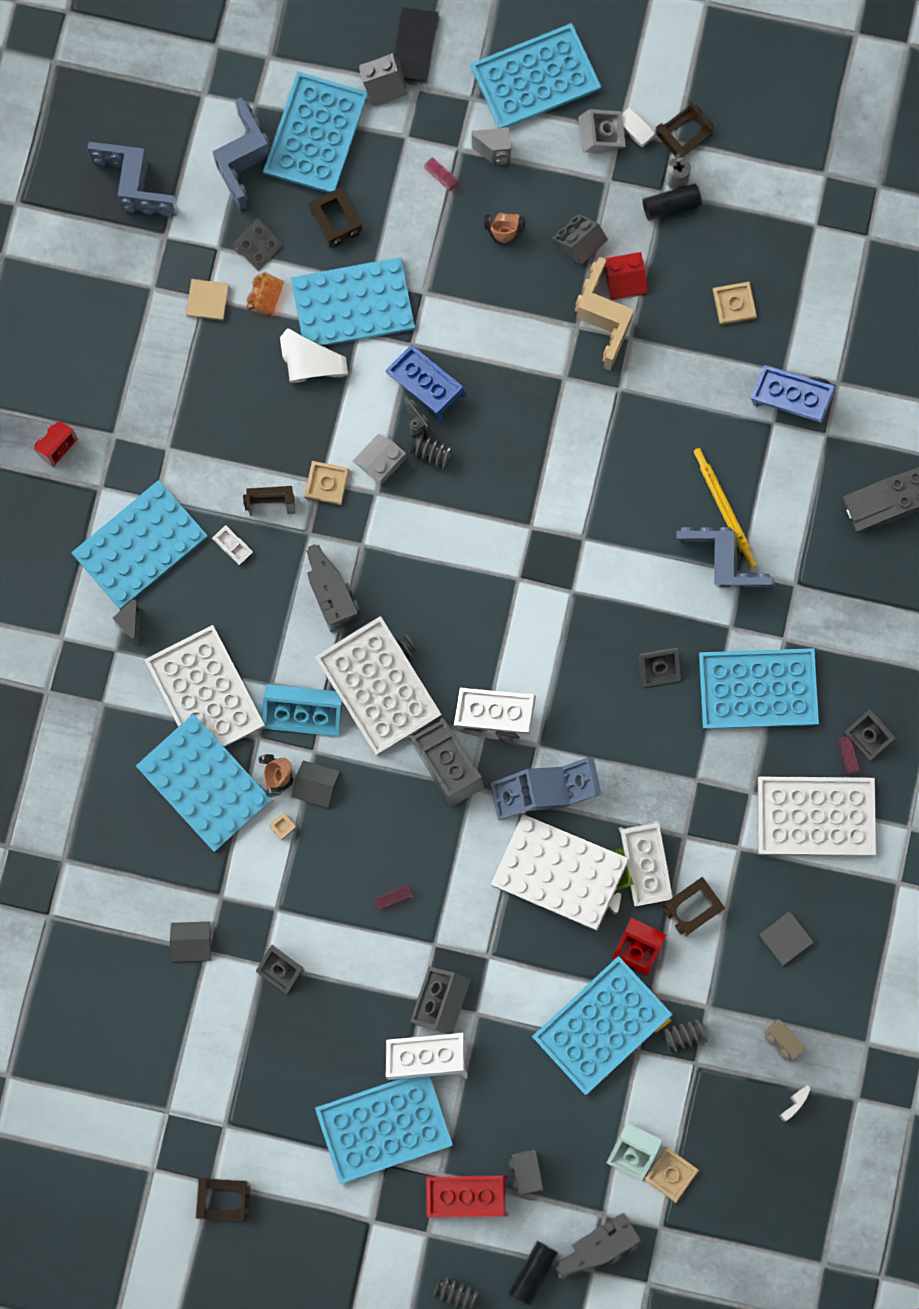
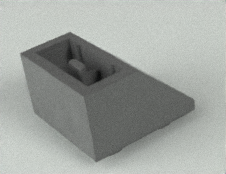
M580 214L573 217L570 223L560 229L552 238L572 260L580 264L584 263L608 241L607 236L597 222Z

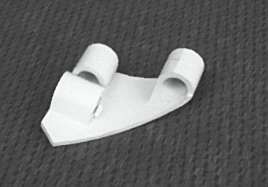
M288 328L280 337L282 355L288 365L289 381L291 383L306 381V378L318 376L335 378L348 375L347 361L344 356L314 343Z

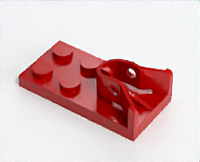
M508 1176L426 1177L427 1217L509 1216L505 1204V1181L508 1180Z

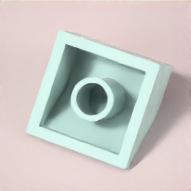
M626 1122L608 1158L607 1164L642 1181L657 1154L662 1140Z

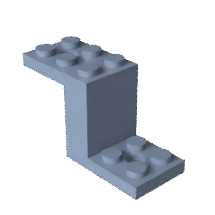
M242 97L235 100L237 113L248 134L212 151L219 173L240 211L247 208L246 201H248L244 186L239 184L237 173L267 159L271 148L268 144L270 142L267 135L261 132V125L258 119L254 118L251 113L252 109L249 103L244 102Z
M96 142L88 143V152L92 162L101 166L111 164L114 167L122 168L117 195L122 209L127 212L142 211L150 215L160 213L165 217L177 216L178 208L174 196L143 192L148 166L144 149Z
M683 527L681 531H676V539L680 542H715V586L775 588V579L767 573H759L758 577H751L748 573H740L737 577V533L730 527H720V531H714L710 527H701L700 531H695L691 527Z
M587 757L562 767L526 769L491 782L498 820H505L527 811L561 809L601 795L594 757Z

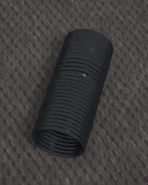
M694 183L643 198L642 204L647 220L652 221L698 206L700 207L702 206V197L698 185Z
M538 1240L535 1242V1246H533L532 1251H530L531 1253H529L530 1255L526 1258L525 1264L521 1267L519 1276H517L508 1292L509 1295L530 1306L538 1288H540L539 1286H541L540 1284H542L546 1277L545 1275L549 1272V1268H551L550 1266H552L558 1254L557 1251Z

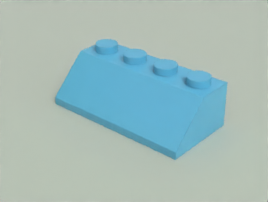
M267 684L263 700V723L265 727L262 729L339 737L342 700L336 691Z

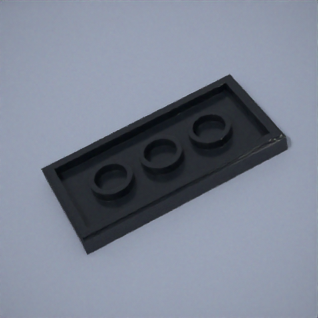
M402 7L394 55L400 60L404 80L428 83L438 12Z

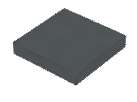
M790 911L758 935L782 966L813 943L812 939Z

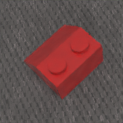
M641 252L604 258L606 259L605 276L611 301L648 293Z
M60 421L56 424L53 423L48 428V433L44 438H39L34 445L36 454L52 467L61 460L78 440L74 430Z
M631 918L612 959L615 960L619 956L628 967L647 975L661 949L666 934Z

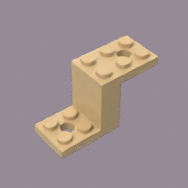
M599 257L598 261L593 262L591 266L590 279L586 278L582 295L578 296L575 304V311L577 312V319L612 332L610 343L606 346L602 359L605 362L604 369L611 371L632 322L634 310L595 294L605 272L606 259Z

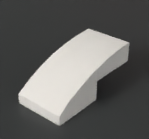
M630 108L622 113L623 129L641 147H644L656 136L654 131Z
M226 525L212 538L238 565L253 552Z
M808 1085L790 1097L794 1105L779 1115L783 1122L790 1119L802 1106L810 1091Z

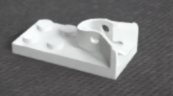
M460 688L454 726L461 731L464 728L530 734L536 696L533 694Z
M658 821L625 829L619 828L624 855L629 859L627 871L634 906L666 901L673 898Z
M463 1033L387 1040L386 1078L392 1080L461 1074L466 1079L468 1074L465 1071V1045H467L468 1040Z

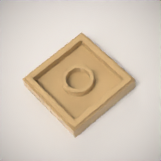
M191 279L186 316L224 321L229 284Z
M750 282L713 288L712 291L720 325L757 319Z
M312 461L304 498L341 506L349 468Z
M666 1147L644 1177V1180L676 1203L699 1170Z

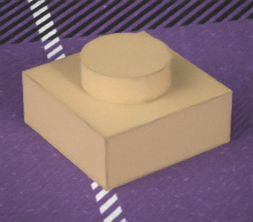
M284 813L269 824V827L281 840L296 829V826Z

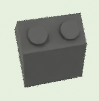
M394 54L359 65L363 84L373 106L408 94L400 60Z
M536 1150L512 1154V1159H508L510 1171L515 1173L516 1179H512L514 1191H518L519 1195L543 1190Z

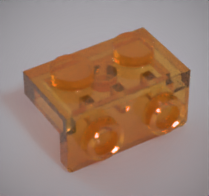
M266 272L256 275L252 282V291L246 300V309H255L267 316H273L284 281Z

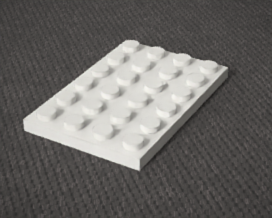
M381 616L315 656L375 755L441 715Z
M213 625L145 659L178 727L194 714L223 747L265 727Z
M758 777V855L875 856V778Z
M522 814L491 885L598 931L629 859Z

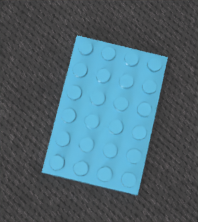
M572 23L470 64L498 128L510 127L601 90V85Z
M297 71L263 174L325 193L336 190L368 93Z
M401 257L291 277L301 334L303 337L323 347L415 330Z
M158 480L71 553L116 606L122 610L131 600L139 596L207 539L208 535Z
M814 648L699 652L703 729L819 725Z
M194 714L136 765L142 774L214 852L272 800L266 796L264 790Z
M618 956L532 1037L586 1095L661 1026L672 1013Z
M430 1076L398 1079L315 1108L340 1184L453 1146Z

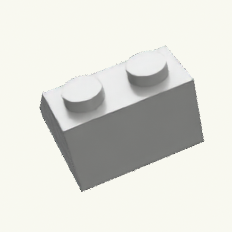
M589 109L579 116L583 152L602 153L626 147L621 111Z
M509 127L472 131V149L492 164L505 165L507 162H511Z
M377 434L353 462L381 486L406 460V453L393 441Z

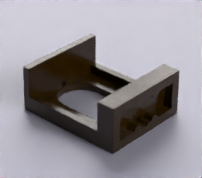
M689 101L687 108L664 125L660 123L656 126L655 134L675 158H683L713 135L714 125L709 118H705L702 115L698 105H694ZM688 120L697 121L701 128L700 132L681 146L671 132Z
M342 187L308 203L309 210L318 222L329 247L338 246L344 242L343 240L349 237L355 238L362 232V225ZM339 203L348 219V227L344 231L333 230L323 210Z
M292 486L246 488V494L243 495V504L245 511H248L250 516H253L252 504L285 502L288 514H295Z
M703 876L663 905L665 907L663 909L665 915L675 921L676 930L680 935L684 934L685 937L725 909ZM698 891H701L711 907L689 922L680 920L677 916L678 906Z
M199 1178L196 1218L245 1221V1217H249V1205H246V1198L250 1197L251 1185H247L248 1181ZM207 1189L238 1191L242 1195V1205L237 1210L206 1209Z

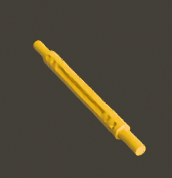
M695 449L693 452L701 466L700 471L727 526L737 533V547L740 553L743 552L750 569H752L757 564L750 551L751 547L711 465L707 463L701 449Z

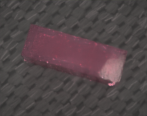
M433 157L424 165L425 170L448 191H451L458 184V179Z
M851 737L839 738L837 743L846 775L858 773L860 770Z
M407 884L375 897L374 900L378 910H381L413 896Z

